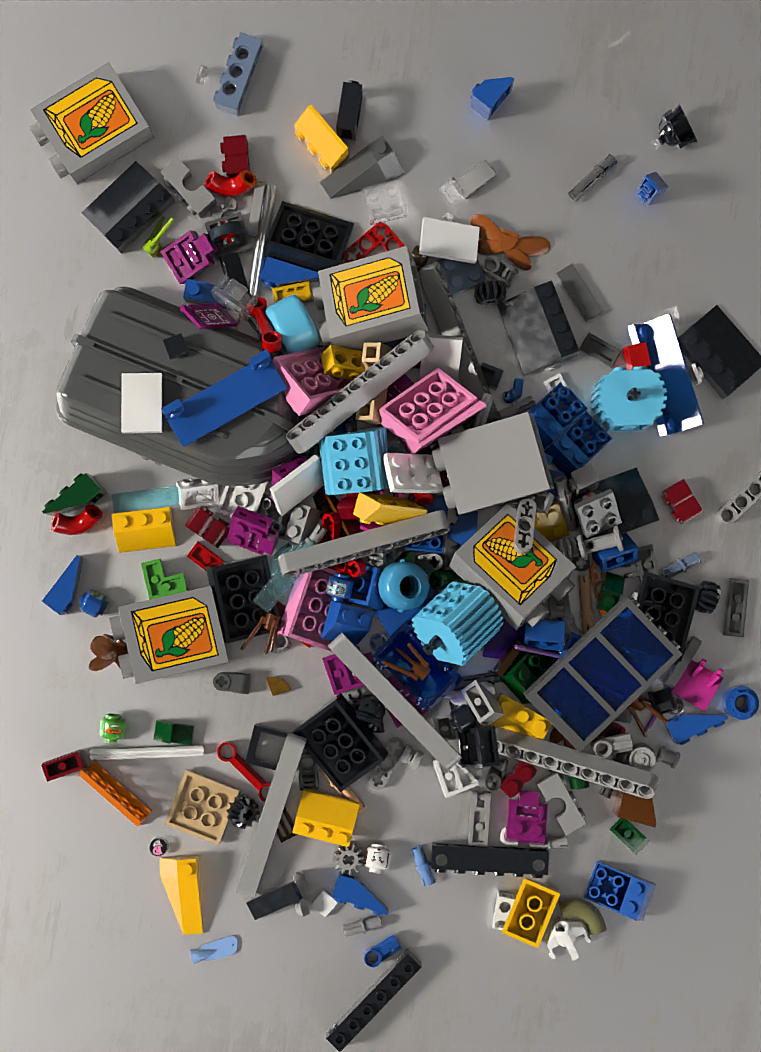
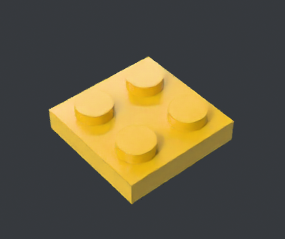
M556 500L552 502L548 514L536 512L534 528L549 542L569 535L561 509Z

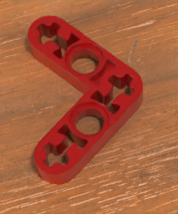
M377 223L345 250L344 260L346 263L355 261L353 259L348 260V253L354 254L357 251L356 246L364 253L362 255L360 252L356 254V260L368 256L380 245L386 252L390 251L388 244L392 241L397 242L399 248L405 245L388 225ZM378 228L381 230L386 229L384 233L388 239L385 243L382 242L385 241L383 235H377ZM365 239L372 242L371 248L364 249L361 246L362 241Z
M331 512L325 514L322 517V526L328 532L321 539V543L328 542L329 535L332 540L338 539L341 533V519L338 513ZM360 558L345 562V567L342 566V563L327 567L351 577H359L366 573V564Z

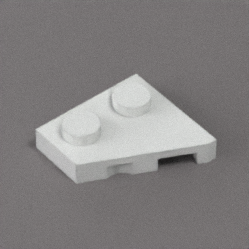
M436 759L432 761L445 798L479 786L478 780L466 768H462L459 762L447 771Z

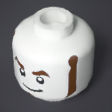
M372 844L371 847L366 849L364 865L370 868L369 872L381 874V870L388 869L391 853L387 850V846Z

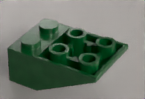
M80 473L74 478V483L70 487L66 486L59 492L60 496L55 500L51 499L44 505L45 509L42 512L43 514L53 516L56 513L61 514L85 508L87 505L96 504L108 492L92 475Z
M541 649V650H546V651H551V652H556V653H558L557 650ZM522 651L517 655L504 675L499 676V678L522 704L531 703L523 693L558 658ZM553 678L537 692L540 697Z

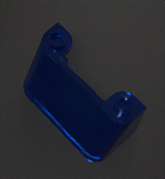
M404 622L373 655L376 659L374 663L382 671L386 668L416 697V704L423 711L426 708L430 711L456 688L464 678L447 662L437 660L433 654L427 655L423 651L424 646L421 644V640L417 638V634ZM408 643H411L423 659L429 663L428 666L431 670L423 680L418 678L416 681L412 677L382 664V661L385 660L413 673L411 670L413 665L396 651V648H399L415 662L419 661L407 646Z

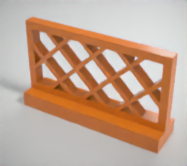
M96 760L78 774L136 826H140L153 811Z

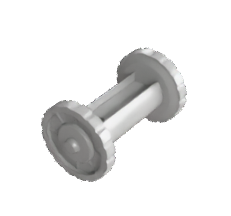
M614 526V533L586 540L581 535H578V550L583 561L587 560L588 553L616 546L619 551H624L623 537L618 526ZM588 543L593 544L592 549L587 548Z
M646 743L633 745V750L629 753L631 767L650 772L656 763L653 749Z

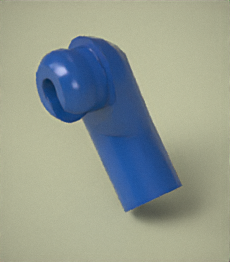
M514 378L513 388L507 392L505 391L502 395L506 403H512L522 396L524 379Z

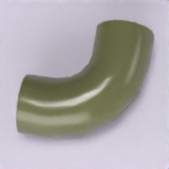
M581 899L558 902L563 920L581 919L586 925L588 935L600 934L607 930L604 918L599 909L592 903Z

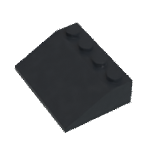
M135 161L81 213L122 253L172 206L175 200L147 170Z
M282 201L265 241L263 257L277 259L315 272L341 265L354 223Z
M552 280L535 286L497 305L524 375L578 356L580 350Z
M718 305L678 337L683 354L692 364L695 363L696 368L700 366L704 378L722 399L728 397L761 368V355Z
M637 467L600 480L597 488L593 490L604 492L611 489L613 491L622 523L616 525L619 528L620 534L659 521L654 503ZM572 494L571 502L574 510L576 524L578 526L577 529L584 540L614 533L613 526L607 530H604L598 534L586 538L583 534L579 517L577 516L574 508V502L577 498H575L574 494Z
M267 555L206 566L224 643L228 644L247 639L259 623L261 616L266 617L267 613L279 617ZM263 624L254 637L270 633V631L264 629Z
M644 571L636 600L641 605L638 608L643 613L647 611L653 617L652 623L656 627L660 625L668 633L665 635L669 641L675 640L681 647L679 651L683 654L701 587ZM633 613L624 646L667 659L672 653ZM683 655L675 662H681Z
M339 693L292 731L295 735L307 738L304 748L339 792H342L385 761L389 753L366 723L357 718V712L342 693Z

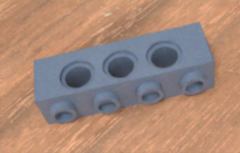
M242 32L233 42V54L228 56L226 73H222L220 78L221 87L219 91L216 90L213 98L217 109L236 116L240 112L263 48L262 39ZM242 53L248 54L246 59L239 58ZM235 71L242 72L238 77L233 76ZM229 88L236 89L233 94L226 93Z

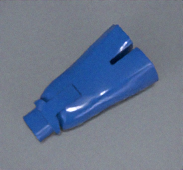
M430 585L425 601L412 610H403L400 613L397 609H393L384 603L382 611L375 609L373 611L393 640L413 623L412 618L439 594V591L434 590Z

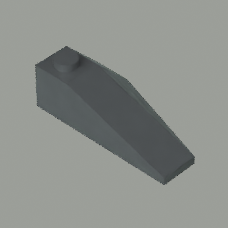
M381 136L323 179L320 184L331 199L350 194L354 191L369 189L380 184H388L404 172L394 151L384 136Z

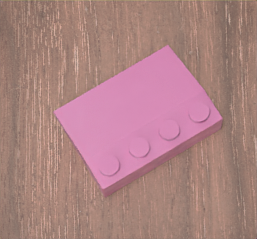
M325 346L273 358L274 366L286 385V390H284L286 400L299 416L314 412L352 382L348 379L324 374L321 354L327 349Z
M437 368L379 409L381 424L394 435L419 443L478 401V398L441 369Z
M479 400L419 443L402 437L398 438L408 454H416L436 442L438 438L444 437L473 419L486 407V404Z
M326 567L296 576L277 633L333 652L328 647L332 641L323 639L321 636L330 603L333 601L332 596L327 594L329 578L335 575V573L340 572ZM339 602V603H343V604L352 606V604H350V603Z

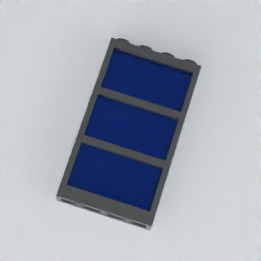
M624 596L523 693L579 752L593 741L683 655L679 651L681 647L673 639L671 641L667 639L665 635L668 633L660 625L656 627L652 623L653 617L647 611L643 613L638 608L641 605L633 597L629 599Z

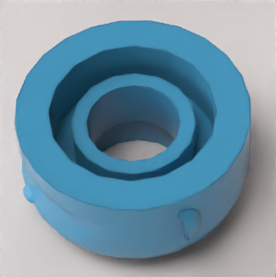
M404 559L385 567L378 580V592L382 601L387 606L397 609L400 613L403 610H412L420 606L425 601L430 588L425 571L414 563L405 562ZM406 577L409 579L411 586L408 593L402 595L400 592V582Z

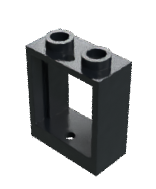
M349 80L348 82H343L336 123V132L341 139L356 141L363 99L362 84H359L357 81Z
M255 724L245 763L276 770L278 764L255 759L261 733L264 732L286 738L288 731Z
M495 726L474 727L465 733H461L457 729L462 768H482L500 765Z

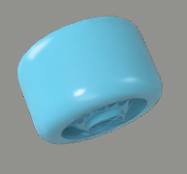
M290 295L266 309V315L273 331L281 335L282 347L286 354L314 349L320 344L321 340L318 331L304 304L297 295Z

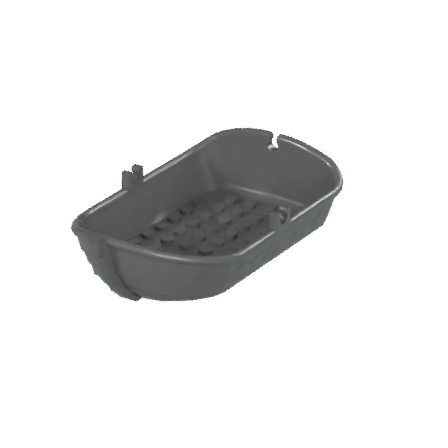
M123 286L100 293L81 335L74 334L71 340L74 350L56 389V412L64 423L73 428L137 453L143 459H150L156 462L155 464L161 466V464H164L205 482L222 486H246L264 483L272 480V469L302 456L310 458L313 453L320 456L318 442L304 453H297L287 440V433L311 413L299 416L294 412L286 400L284 391L185 447L181 445L163 412L162 433L121 432L122 373H162L163 408L177 399L182 403L249 365L251 357L264 351L260 339L230 327L199 329L185 313L180 311V307L134 288ZM182 333L189 353L170 360L163 340ZM280 351L273 353L268 352L271 356L272 363L274 357L284 355Z

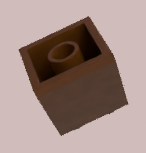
M617 791L612 812L617 817L656 827L652 798L645 799Z

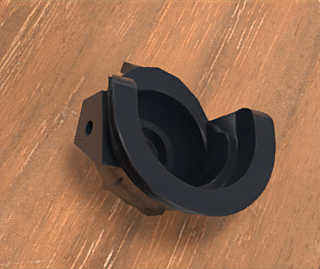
M680 103L673 112L670 109L660 117L661 122L658 128L660 137H658L661 145L665 143L669 146H675L676 149H681L688 145V143L698 142Z
M360 689L357 690L359 694L357 698H353L350 693L348 696L350 701L353 702L351 706L357 710V718L364 721L373 733H384L383 717L386 709L383 703L375 695H363Z

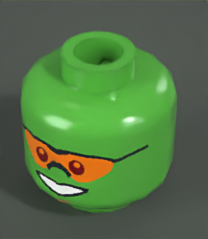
M109 713L101 719L99 734L102 738L106 739V742L117 743V740L124 737L126 721L121 718L122 715Z

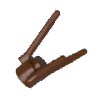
M267 613L266 617L261 616L259 623L240 649H245L264 624V629L270 631L264 653L267 654L269 648L270 652H273L282 618Z
M408 643L407 646L419 661L415 662L399 648H396V651L413 665L411 668L413 673L385 660L382 661V664L404 673L416 681L418 678L423 680L431 670L428 666L429 663L423 659L411 643Z
M642 694L627 707L644 737H647V733L635 710L642 711L647 708L664 723H668V720L655 710L650 700Z

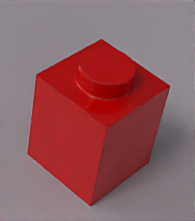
M646 342L630 345L622 349L627 370H633V367H647L651 365Z

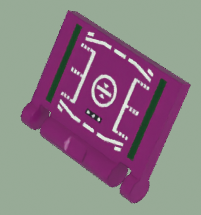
M213 303L181 305L180 311L185 313L199 329L236 327L238 325L234 318L222 307L221 303H215V305Z

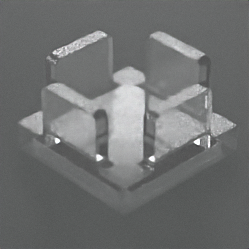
M226 275L211 290L217 302L244 321L248 319L249 313L258 302V298L255 295L250 299V295L247 294L248 289L235 279L230 280Z

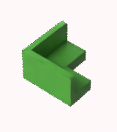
M161 559L141 563L149 600L190 591L187 588L184 573L165 577Z

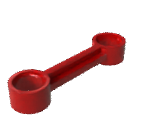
M253 297L248 300V314L256 318L262 332L263 350L267 349L270 353L277 352L282 347L281 335L273 331L266 315L267 301L262 297Z
M230 741L223 742L217 749L219 759L230 762L258 790L259 798L265 802L266 799L261 793L262 788L271 786L272 782H266L248 763H245L237 754V747L234 743ZM229 744L234 749V754L231 758H225L221 755L220 749L223 745Z

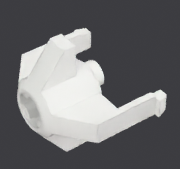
M560 917L554 919L555 924L544 939L550 951V957L555 959L552 948L560 945L567 948L572 961L578 959V953L573 945L575 938L584 934L589 943L591 942L590 936L586 934L581 922H568L561 920Z

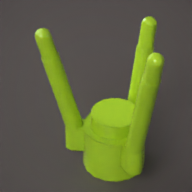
M162 216L142 247L153 258L156 255L160 257L162 255L161 251L170 245L168 244L160 249L162 245L158 240L174 221L173 217L155 237L165 220V216Z

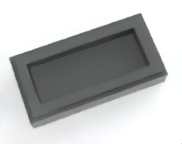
M590 332L579 348L580 351L610 368L614 366L622 352Z

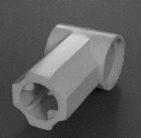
M629 733L609 737L598 736L591 743L593 751L600 758L633 750ZM605 743V749L598 751V746Z

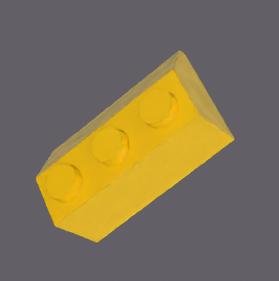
M309 105L294 124L296 130L294 133L301 142L304 140L308 144L307 149L313 156L316 154L320 158L319 163L325 170L329 169L332 173L349 159L348 147L316 109Z
M359 492L353 515L359 517L363 523L371 524V521L385 526L387 523L392 524L427 513V509L407 498Z
M171 507L112 514L113 531L119 553L176 546L173 510Z
M500 692L496 700L505 714L492 724H485V726L501 727L543 740L552 724L545 717Z
M304 788L292 833L349 847L360 802Z
M524 878L501 933L538 948L560 896L559 890L542 882Z

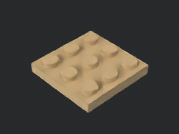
M186 769L164 825L219 845L228 823V813L226 810L231 807L229 802H234V797H238L240 790Z

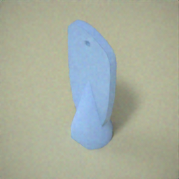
M233 935L205 944L199 949L190 950L193 964L201 960H215L233 955L237 950V938Z

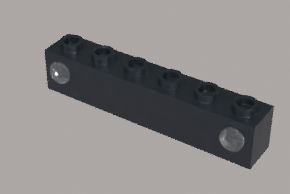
M432 842L431 869H435V872L438 873L454 870V873L457 874L473 871V874L485 875V872H493L495 876H504V873H512L514 877H524V874H531L533 878H543V875H548V849L505 846L480 847L468 846V844Z
M407 948L355 1004L331 1026L326 1034V1039L341 1052L422 968L421 961Z

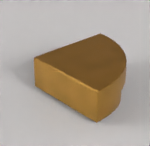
M266 678L272 696L291 690L289 684L281 678Z

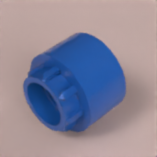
M736 685L725 691L722 697V706L729 716L746 720L756 714L759 708V699L751 688ZM742 697L744 705L739 708L736 705V701Z

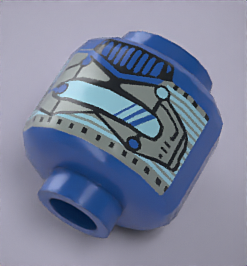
M335 573V575L329 578L327 594L332 596L333 601L343 602L344 599L351 597L354 581L350 579L349 575Z
M94 589L89 590L88 593L83 592L79 600L81 611L94 618L98 617V615L102 616L109 603L104 594Z

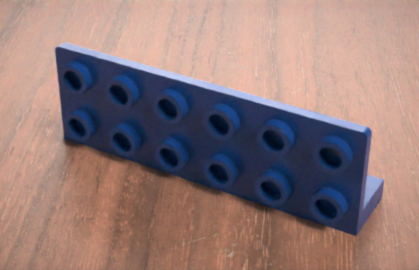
M671 314L643 324L628 326L632 344L646 342L651 363L648 368L654 373H659L661 375L660 381L665 383L662 387L666 388L667 391L664 396H667V400L663 402L666 406L661 410L663 416L656 419L660 436L672 435L704 424Z
M267 349L249 359L250 364L184 402L181 403L177 399L161 408L183 447L286 390V385L271 362V356Z

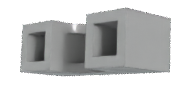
M178 157L160 171L163 176L162 182L168 188L172 186L176 191L174 195L180 202L184 200L188 204L186 208L193 216L197 214L201 218L211 207L217 204L216 199L203 185L194 191H189L185 188V183L192 174Z
M554 771L535 782L546 801L552 798L563 799L564 809L561 813L555 815V818L566 836L586 825L584 819L587 817L581 807L579 809L576 807L574 802L577 799L572 791H567L564 786L567 782L562 774L558 775Z

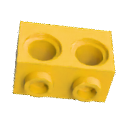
M330 345L321 354L324 374L353 381L366 371L362 363L363 352Z

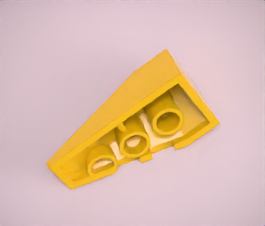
M199 855L160 858L161 879L183 935L203 934Z

